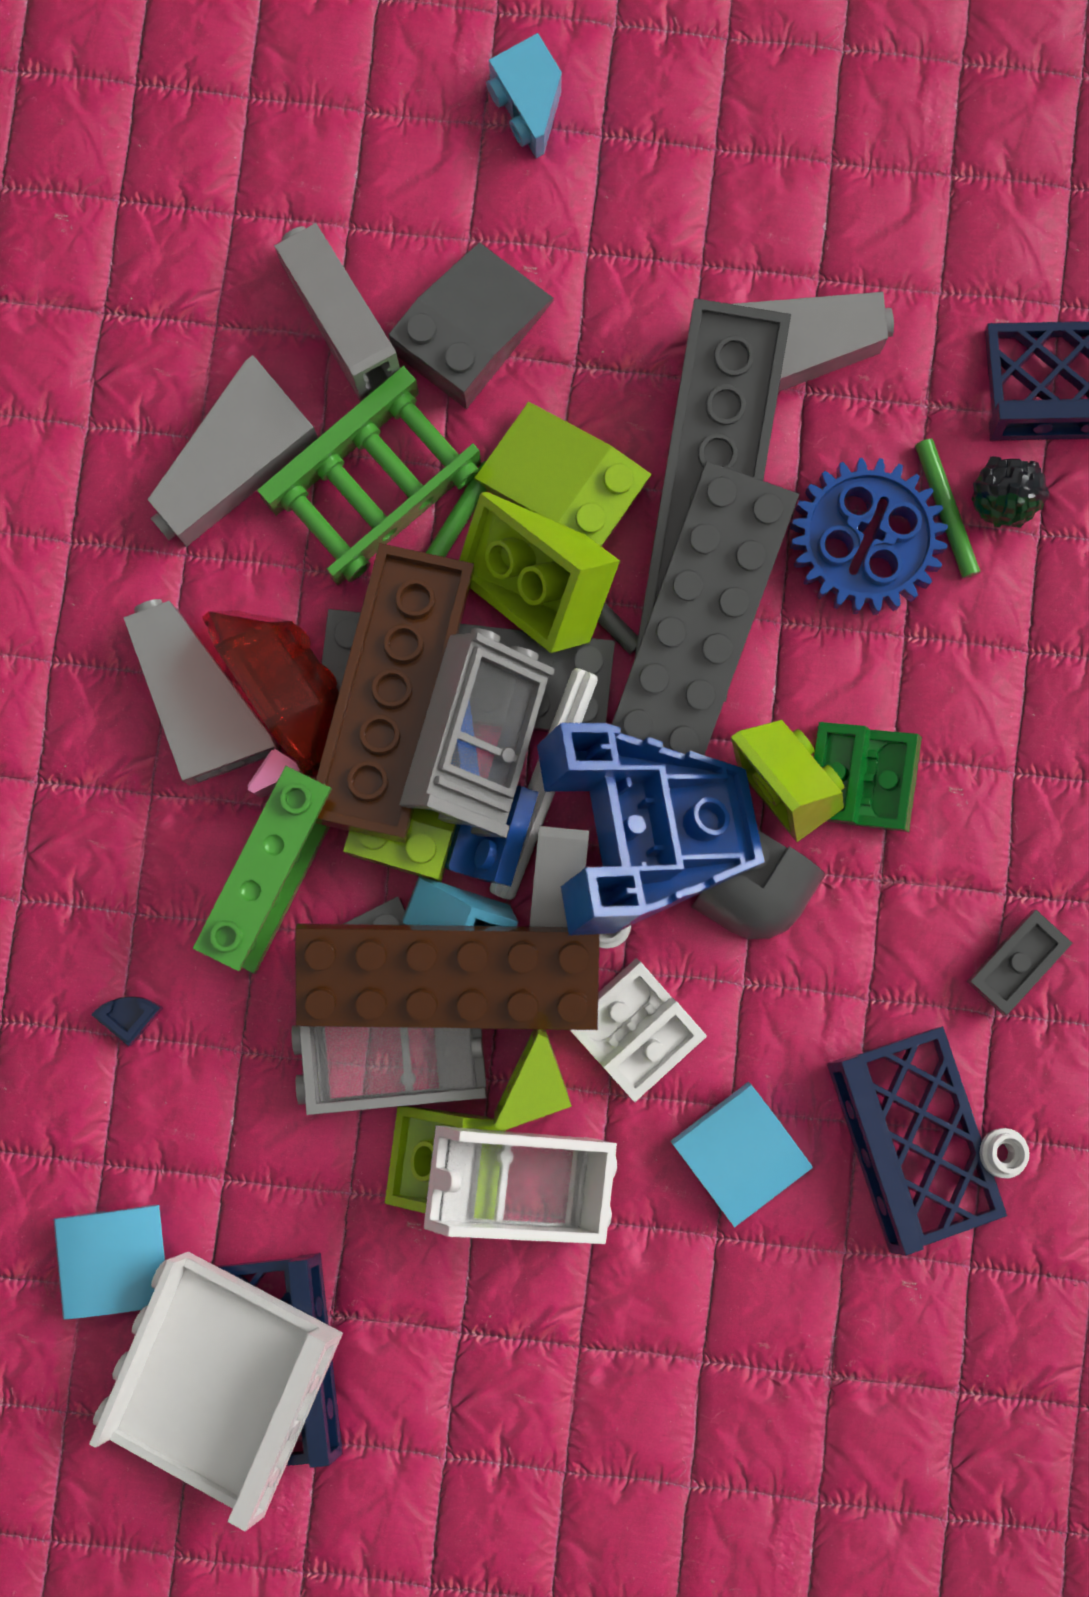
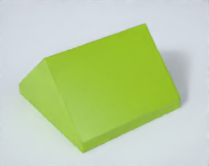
M533 1029L494 1111V1127L502 1131L572 1107L546 1029Z

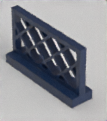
M1089 321L988 323L985 328L992 409V417L989 422L990 441L1089 439V399H1083L1085 396L1089 398V382L1069 367L1081 353L1089 359ZM1062 337L1075 349L1061 361L1043 346L1049 338ZM1015 338L1028 350L1014 362L999 350V339ZM1033 354L1053 369L1042 383H1039L1021 368ZM1001 367L1006 370L1003 375L1001 374ZM1061 375L1077 388L1079 392L1073 399H1059L1047 387ZM1011 376L1015 377L1032 391L1025 400H1004L1003 384Z
M943 1026L851 1057H844L827 1063L889 1253L907 1256L924 1250L923 1246L1007 1216L995 1178L986 1171L981 1163L980 1145L982 1139ZM933 1040L939 1061L933 1074L930 1075L910 1063L918 1046ZM906 1050L902 1059L893 1055L894 1053ZM884 1058L899 1066L888 1091L873 1083L867 1066L868 1062ZM907 1071L929 1082L918 1107L896 1095ZM943 1073L947 1083L941 1080ZM937 1087L951 1094L955 1104L948 1123L927 1112ZM877 1094L884 1097L881 1105ZM893 1102L914 1113L904 1138L889 1131L885 1120ZM923 1118L944 1129L934 1154L912 1143ZM959 1120L961 1122L963 1130L957 1128ZM953 1134L967 1141L971 1152L964 1170L942 1159ZM893 1141L900 1145L897 1153ZM908 1150L930 1161L919 1186L905 1179L901 1168ZM939 1166L960 1176L949 1202L928 1191ZM975 1168L979 1178L973 1175ZM969 1182L984 1190L990 1209L973 1215L958 1207ZM909 1189L916 1192L913 1201ZM924 1198H927L946 1208L938 1228L923 1233L917 1214ZM955 1213L963 1217L961 1220L952 1222Z
M321 1253L306 1254L295 1258L217 1266L255 1287L267 1272L284 1271L286 1293L281 1300L329 1325ZM256 1274L250 1282L242 1276ZM332 1360L301 1430L303 1451L292 1452L286 1466L309 1464V1468L329 1466L343 1454Z

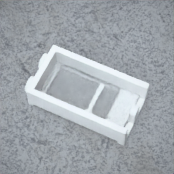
M436 1125L424 1229L448 1237L606 1244L607 1228L612 1218L610 1201L613 1178L617 1171V1143L589 1137Z

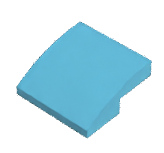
M749 1081L671 1140L673 1146L734 1227L813 1168Z
M154 1204L108 1212L99 1211L53 1218L64 1320L138 1311L148 1306L155 1290L151 1287L153 1276L160 1264L165 1261L159 1205Z

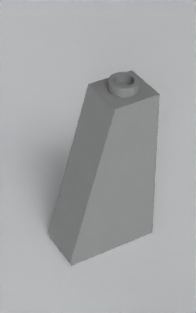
M317 223L307 228L303 226L294 228L282 237L280 243L274 245L280 263L361 402L400 369L397 353Z
M883 292L733 304L791 314L778 392L880 354L888 337H892L894 333L892 308H885Z
M254 355L243 363L147 499L157 511L151 517V520L168 540L177 535L186 547L318 439L311 423Z
M154 599L143 602L134 608V614L123 617L183 782L192 786L265 759L271 750L276 749L281 752L278 743L178 609L170 601L162 603L161 599Z
M539 826L529 927H567L561 886L586 867L589 831Z

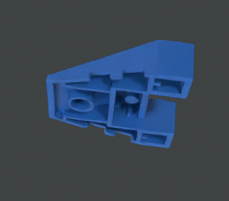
M560 723L537 745L544 792H590L603 866L585 867L561 886L568 934L616 933L764 863L746 769L693 751L683 754L663 747L662 741L647 737L645 740L637 739L620 733V727L608 723Z

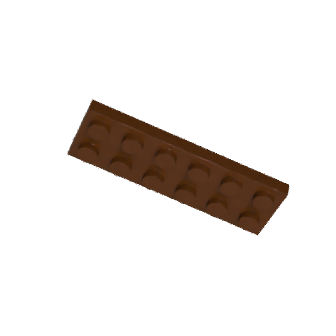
M379 543L316 781L332 788L315 823L402 843L406 842L414 808H406L399 804L449 637L459 633L474 574V563Z
M297 924L295 928L296 1026L598 1030L600 934L569 935L567 927Z

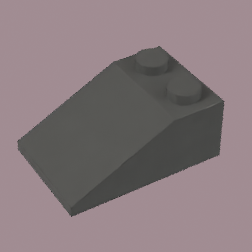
M479 242L417 298L388 334L389 340L398 358L467 409L552 304L553 297Z

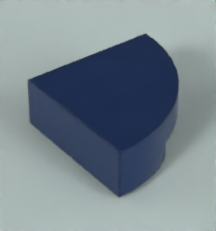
M123 997L106 1002L91 1015L125 1044L132 1046L163 1007L145 998Z

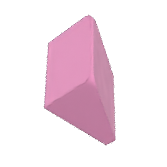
M274 749L270 751L247 787L250 792L259 798H263L272 793L285 766L306 776L310 773L304 767Z

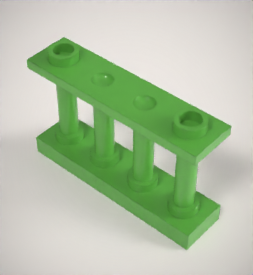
M404 365L257 490L263 502L276 516L284 509L287 512L292 510L336 559L327 568V571L337 586L345 579L353 582L370 567L369 559L377 553L379 543H389L454 486L458 489L463 488L479 472L477 466L481 464L480 450L472 444L459 455L415 406L417 402L415 397L419 395L417 381ZM392 417L395 419L401 418L445 467L424 486L379 436L381 432L379 428ZM356 447L359 450L366 449L408 497L389 516L383 513L343 468L345 463L343 459ZM320 478L323 481L329 479L372 528L368 534L352 547L343 540L306 498L308 496L307 489Z
M285 766L193 949L237 971L244 968L252 973H257L330 826L315 822L332 788Z

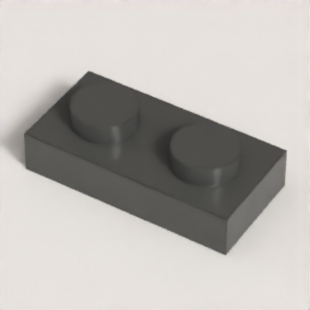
M1031 910L966 982L1002 1015H1008L1073 943L1037 910Z

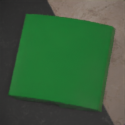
M819 722L814 759L822 768L826 765L831 766L845 786L842 790L844 808L827 821L909 832L922 737L914 733L870 730L867 726Z

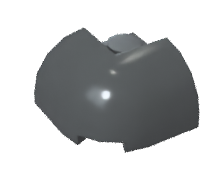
M758 830L765 862L699 893L691 907L734 934L748 939H770L787 931L799 919L824 879L825 873L801 853L790 846L788 848Z

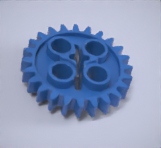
M859 458L854 472L851 473L848 466L841 462L836 469L837 479L826 471L822 472L819 480L823 489L810 484L805 494L811 502L799 501L795 508L805 518L793 519L790 524L791 530L802 534V536L791 540L789 544L790 549L802 550L804 554L796 559L794 566L795 568L809 566L811 571L807 574L803 583L807 585L818 580L822 584L817 594L819 599L826 596L830 591L836 594L834 599L835 609H838L847 599L852 601L853 614L857 615L863 604L869 603L872 614L877 615L881 611L882 601L885 600L892 611H895L901 605L899 594L912 602L918 596L914 584L926 589L932 580L925 571L937 572L942 566V563L932 555L942 554L948 545L935 539V537L944 534L948 529L947 524L935 523L933 521L943 510L942 505L928 507L926 501L934 490L929 488L918 492L915 489L920 477L918 474H915L907 481L901 479L903 465L898 464L890 474L885 472L884 459L879 458L873 470H868L865 460ZM850 496L859 497L865 502L867 512L861 515L852 514L847 510L844 499ZM885 499L888 504L874 531L872 538L874 541L866 550L857 574L852 575L849 573V567L863 540V532L871 522L879 500ZM898 515L907 519L911 528L910 533L902 535L893 531L889 525V517ZM828 539L841 540L847 546L848 556L844 558L831 556L825 548V541ZM873 558H881L887 561L891 566V576L881 578L873 574L869 561Z

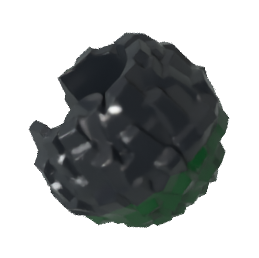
M991 456L986 467L981 470L979 477L973 483L974 493L971 500L973 501L974 508L985 522L993 523L994 527L1021 528L1024 523L1032 520L1036 512L1043 509L1044 502L1049 499L1050 493L1046 487L1045 475L1041 472L1038 462L1030 461L1028 463V461H1021V459L1002 460L1001 457Z

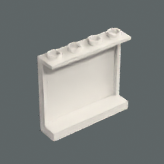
M186 1252L163 1261L156 1270L151 1282V1287L155 1290L148 1306H145L139 1312L133 1323L132 1333L135 1334L129 1351L121 1356L114 1368L112 1378L116 1382L110 1396L103 1400L94 1415L93 1424L97 1427L89 1444L95 1448L109 1440L232 1508L233 1510L227 1522L246 1531L264 1518L343 1333L204 1259Z

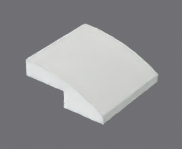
M637 958L598 992V1030H570L634 1102L707 1037L681 1005L670 996Z

